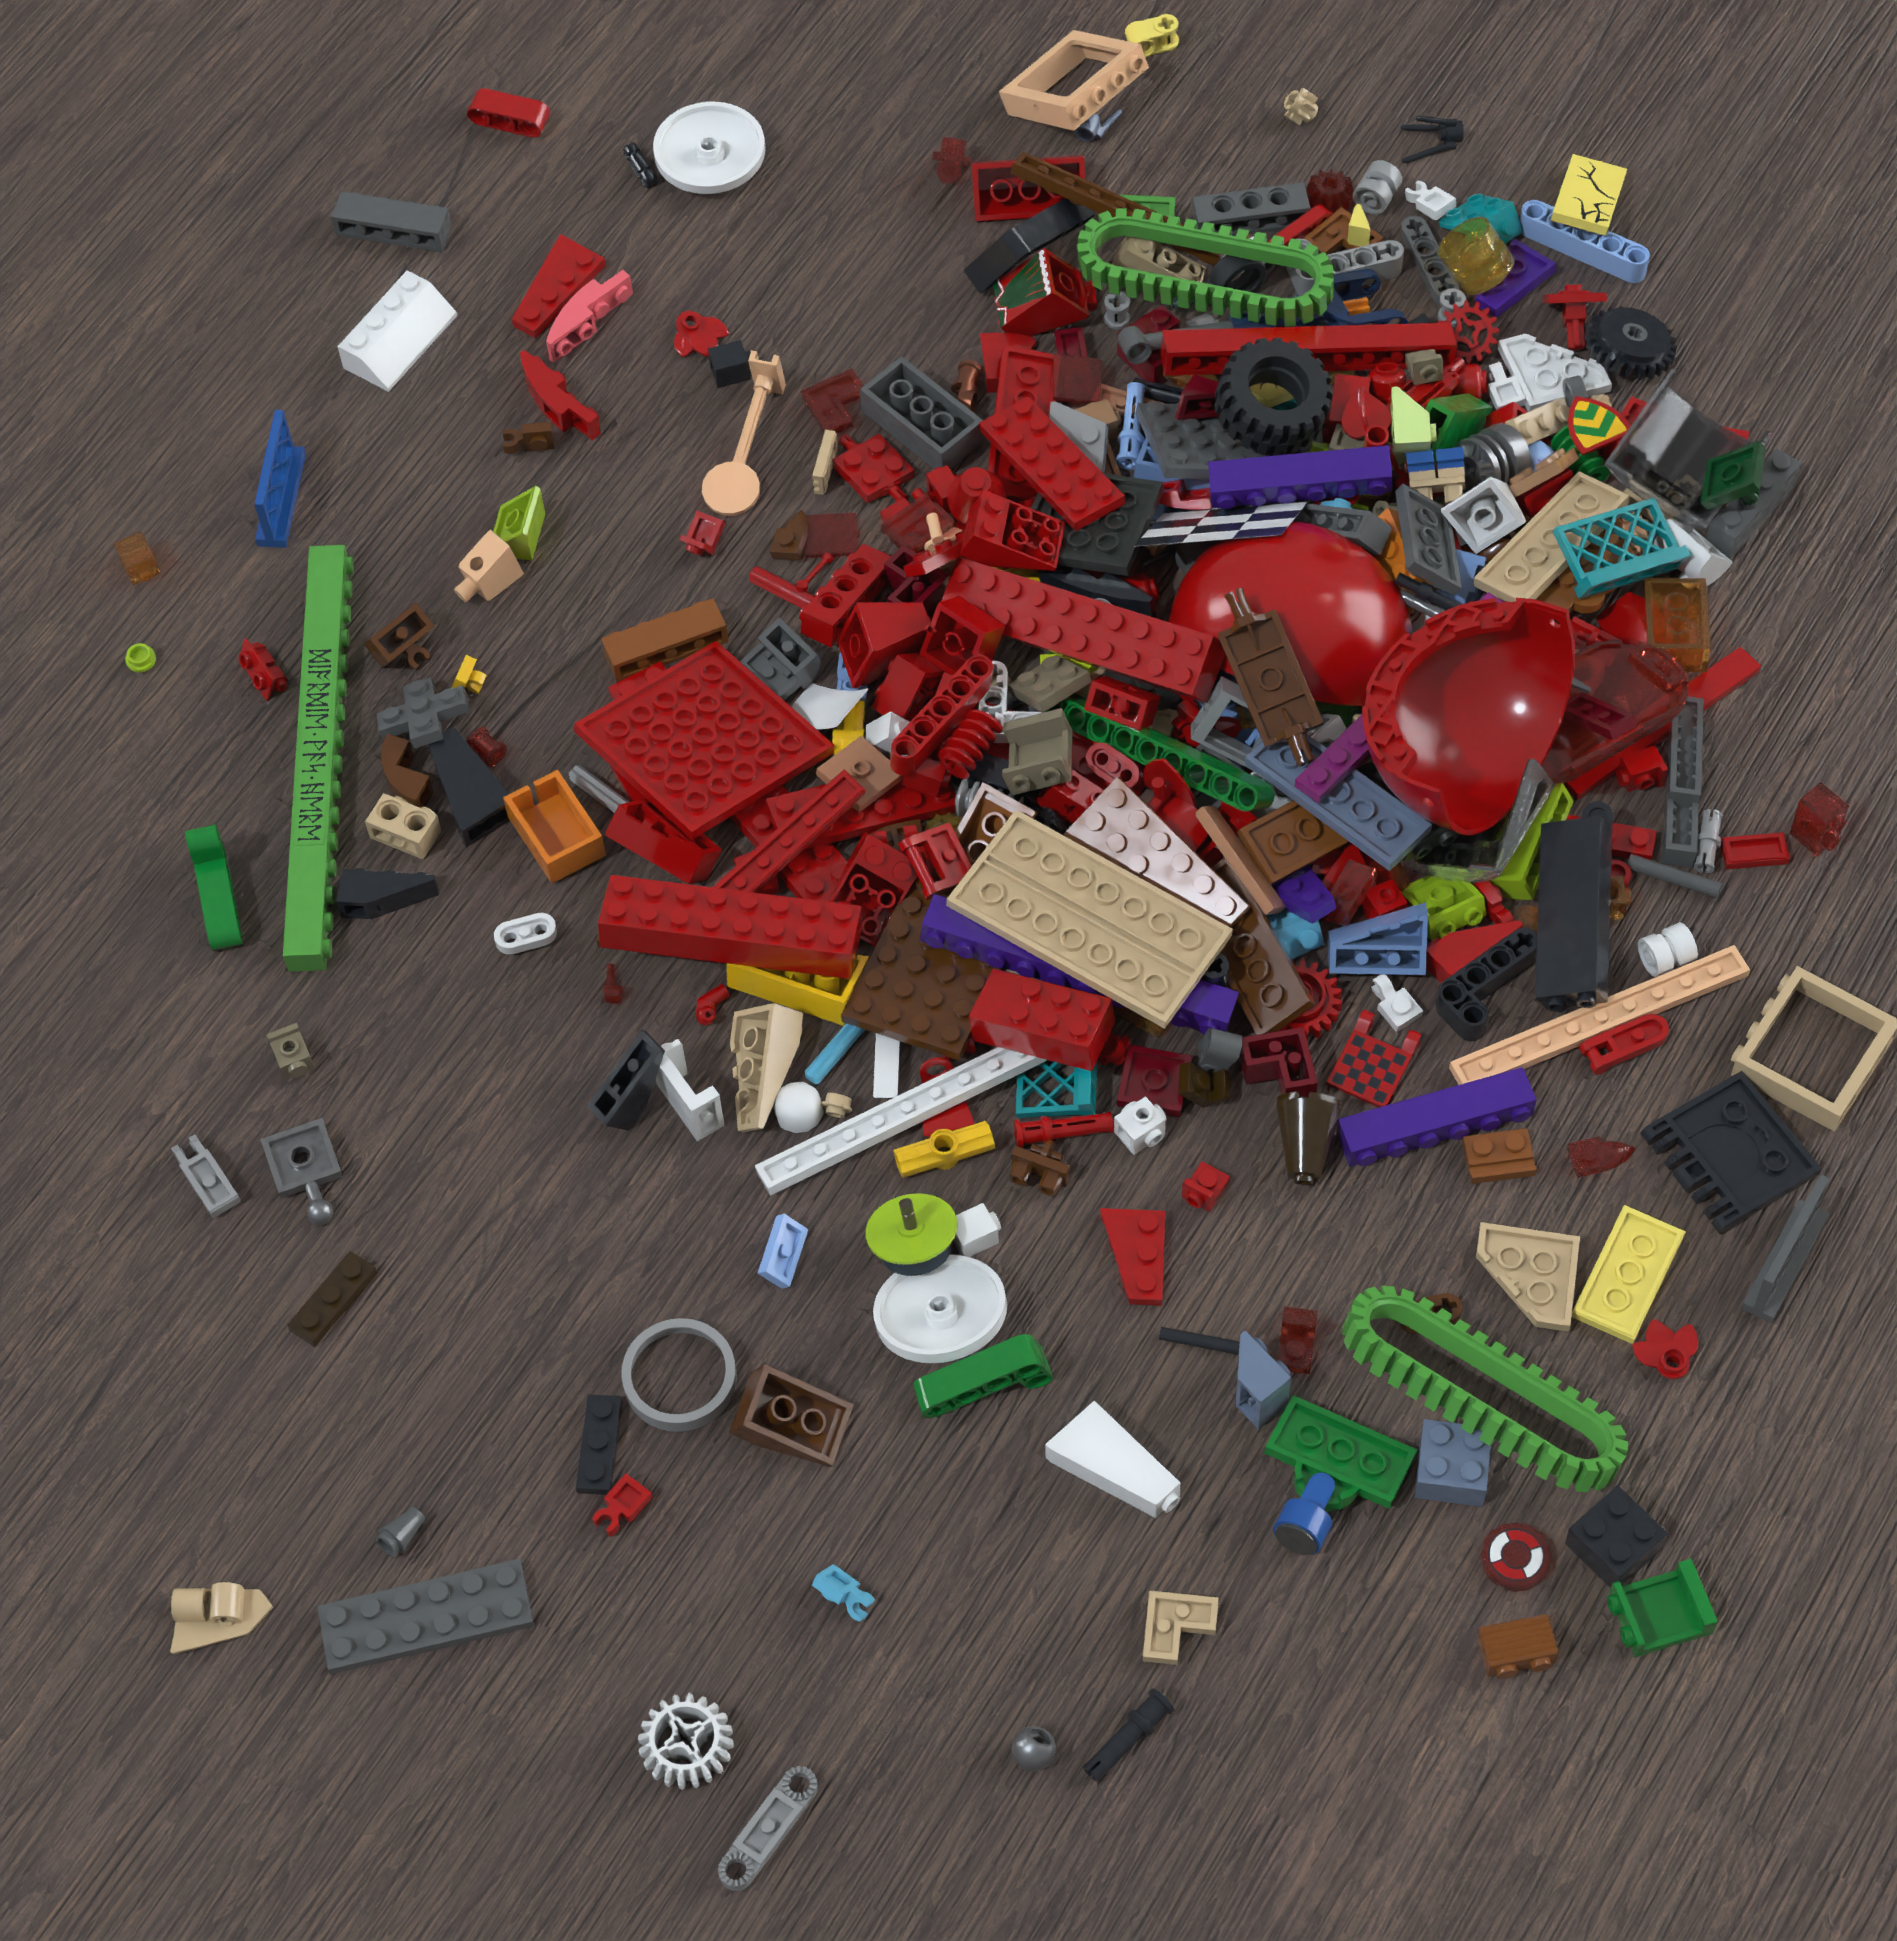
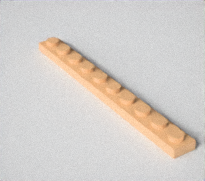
M1735 945L1611 995L1608 997L1607 1003H1599L1592 1008L1577 1009L1451 1061L1449 1069L1459 1085L1521 1067L1525 1069L1579 1047L1585 1040L1647 1014L1661 1013L1748 977L1750 969Z

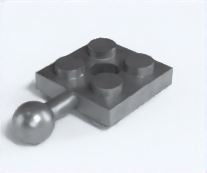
M323 1118L260 1139L280 1198L282 1199L306 1190L310 1202L307 1208L309 1220L316 1225L328 1223L333 1216V1208L328 1201L322 1199L318 1186L343 1176ZM306 1152L310 1154L309 1159L305 1163L297 1164L293 1162L294 1157L299 1153Z

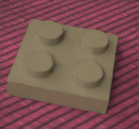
M1055 655L1043 660L1042 664L1033 670L1019 675L1017 680L1010 683L1008 687L1012 696L1043 713L1091 683L1092 680L1088 671L1059 655Z

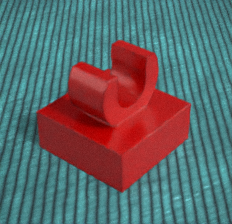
M1187 699L1177 705L1178 717L1171 722L1176 728L1172 735L1178 741L1185 740L1182 728L1190 725L1199 713V710Z

